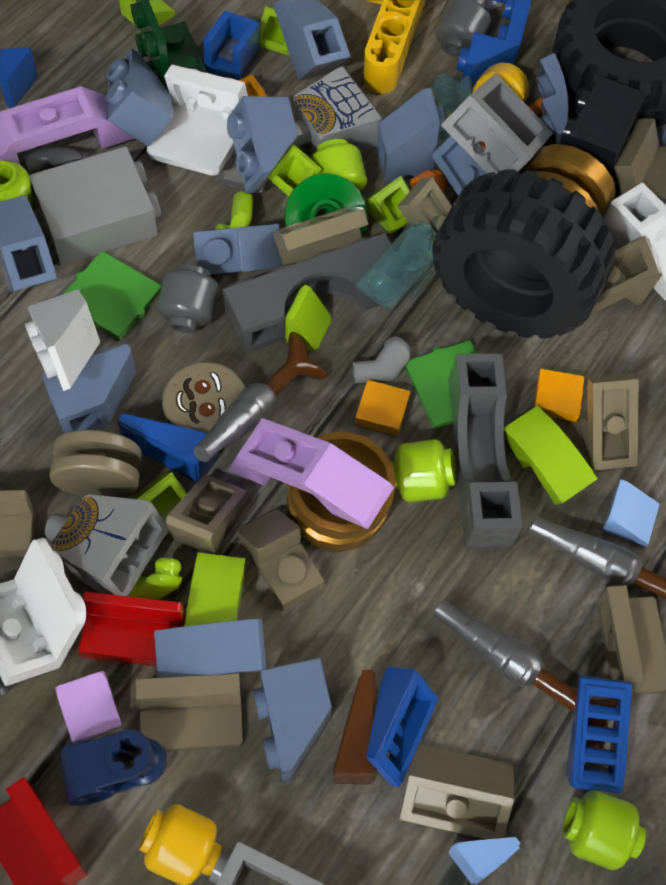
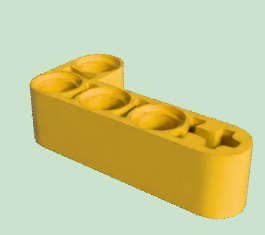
M366 0L381 4L365 48L363 84L370 92L386 94L393 91L397 86L426 0Z

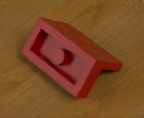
M83 592L82 599L86 606V621L83 626L78 653L81 658L157 667L154 631L184 627L185 613L183 604L164 600Z
M22 777L7 787L5 790L11 800L0 807V863L13 885H74L88 874L27 779Z

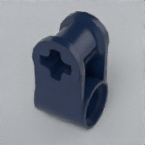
M132 729L122 730L95 740L73 743L62 748L60 751L67 802L72 806L101 802L115 794L150 785L162 776L167 765V755L164 747L156 740L147 738L141 732ZM138 749L142 750L141 755H138ZM133 760H134V767L131 766V761H133Z

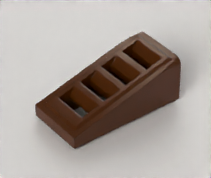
M363 670L358 679L334 764V784H372L375 781L377 769L366 758L376 710V676L373 670Z

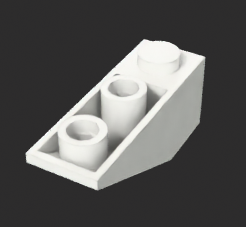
M642 182L610 202L602 225H608L616 250L644 235L648 237L662 274L654 286V290L666 301V205Z
M79 289L27 307L32 321L26 323L25 327L33 348L37 353L40 363H42L47 378L57 376L63 391L72 387L100 343L88 305Z

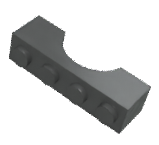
M385 233L371 238L363 237L351 245L334 251L320 252L311 259L294 265H282L271 273L253 279H242L235 282L232 286L224 288L225 314L244 354L285 340V317L304 284L310 286L317 296L330 295L342 297L352 301L366 311L402 298L404 296L407 273Z
M502 353L456 354L448 382L465 548L512 547L523 526L518 483L510 477L505 456L504 412L507 390Z

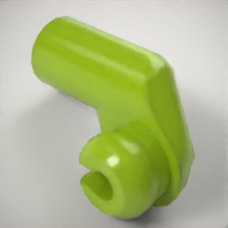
M245 191L237 192L233 196L230 225L220 223L215 227V230L249 227L253 215L254 200L252 195Z
M159 558L155 562V574H151L148 577L140 576L128 596L155 600L165 597L179 588L182 582V577H179L182 567L181 563L177 559Z

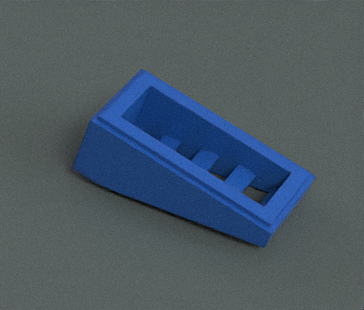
M124 413L118 419L121 435L137 443L141 448L142 454L196 483L204 474L208 473L218 458L219 453L217 452L209 461L203 462L194 454L195 446L208 433Z
M386 668L380 685L366 755L369 762L388 783L396 787H400L438 702L436 694L415 669ZM388 751L390 752L389 759L386 756Z
M579 675L566 776L570 786L578 789L618 794L623 792L632 683L630 681ZM590 696L617 699L616 707L589 704ZM588 718L613 720V728L588 725ZM586 739L611 742L610 750L586 747ZM584 762L608 764V767L584 766Z

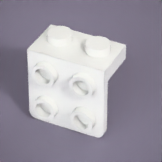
M171 65L164 77L169 93L172 96L173 119L155 140L147 146L148 156L155 161L211 176L218 175L235 149L233 139L229 137L227 132V118L241 98L248 96L245 82L200 72L196 69Z
M45 538L36 539L31 542L14 580L0 583V677L5 686L60 668L86 621L85 603L80 594L73 591L64 574L61 557L56 551H52Z

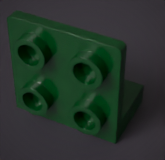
M136 0V3L130 4L135 26L137 29H140V33L135 34L139 54L142 58L148 57L149 62L146 63L167 90L168 87L164 76L171 65L196 69L207 73L185 21L160 28L149 0Z

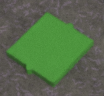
M101 251L83 272L76 273V280L64 294L79 289L86 300L94 325L120 341L138 319L146 317L145 311L161 293L162 285Z
M471 340L444 349L435 347L432 353L411 359L404 367L434 430L452 424L448 379L456 354H477Z

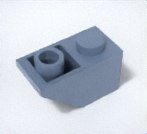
M279 0L273 3L298 80L332 72L351 57L338 18L320 1Z
M131 48L123 59H115L107 71V120L146 146H149L173 119L172 96L142 56Z
M431 88L422 89L379 122L377 154L385 182L392 181L400 176L403 179L414 178L424 170H433L434 159L431 155L440 147L438 133L444 130L441 124L445 121L442 105L435 104Z
M243 96L227 118V132L229 137L233 139L237 154V172L243 178L246 193H254L298 135L288 97Z
M26 195L0 202V264L9 292L58 279L44 234Z
M127 343L119 347L102 349L94 356H91L72 387L68 390L63 391L57 376L48 379L46 373L42 374L47 394L63 434L78 430H97L110 425L136 375V369L131 348Z
M320 658L261 670L262 687L253 689L258 719L268 718L272 737L263 738L269 770L279 768L282 783L293 780L331 719L332 706Z

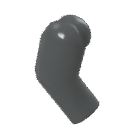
M58 146L24 153L30 174L84 159L79 151Z

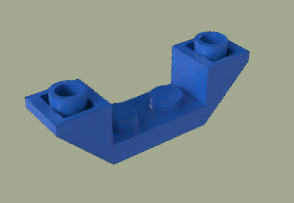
M492 0L505 4L502 18L509 19L508 25H500L497 38L474 32L470 48L462 46L456 68L457 71L463 72L459 88L468 90L474 87L482 73L491 65L501 62L514 65L531 0Z

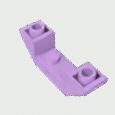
M82 86L0 111V161H12L20 164L17 155L19 152L93 129L101 149L135 138L107 120L108 101H106V95Z
M264 418L260 420L229 468L233 473L264 486L272 477L311 493L331 514L367 529L394 489L390 482L333 444Z

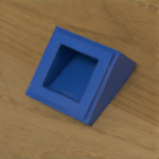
M30 48L1 49L0 85L6 105L9 108H13L18 104L37 77V70Z

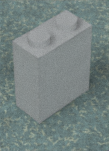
M127 146L29 175L38 207L61 266L97 255L101 251H110L158 235L155 218L161 217L158 200L154 192L147 194L144 186L148 185L143 165L140 160L133 162Z

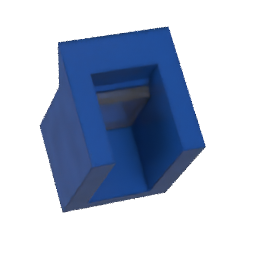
M224 10L204 37V66L207 73L225 78H233L237 81L242 79L244 71L260 49V22Z

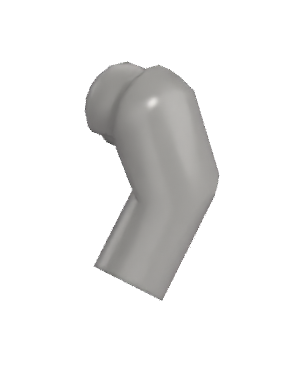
M394 336L386 340L384 348L375 360L352 362L354 384L367 383V380L386 382L396 379L410 359L411 349L409 344L401 337Z

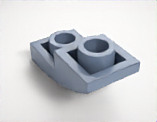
M555 53L540 59L539 77L535 78L538 91L543 99L541 100V117L539 119L553 132L548 140L552 139L554 144L565 145L560 143V139L568 122L567 89L560 64Z
M262 619L226 621L154 631L157 678L243 674L267 669Z

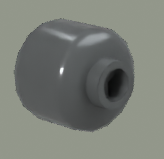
M447 0L434 28L436 39L441 43L443 51L449 55L459 57L462 46L470 48L474 32L486 35L491 24V17L487 11L486 4L482 0Z
M180 264L176 270H172L164 275L158 312L162 317L170 321V328L180 332L193 333L196 331V326H204L212 322L219 286L210 277L211 273L209 270L195 265Z

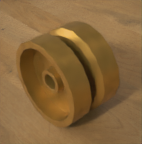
M553 144L541 147L523 170V172L528 170L540 173V178L549 181L553 177L563 182L562 187L572 193L575 190L586 198L585 203L590 208L596 207L602 218L605 217L609 204L613 201L616 194L613 178L605 166L589 153L573 146Z
M346 431L325 433L317 438L333 444L390 482L394 489L367 529L331 514L313 494L288 484L286 501L289 518L301 529V537L317 548L333 552L355 550L373 540L385 523L396 488L393 464L383 449L365 436Z

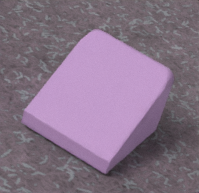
M104 671L55 687L72 743L85 741L122 727L112 690Z

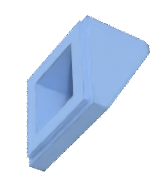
M620 479L613 491L602 532L647 547L660 504L629 482Z
M516 837L458 842L452 845L449 854L469 882L477 885L512 857L519 849L521 843Z

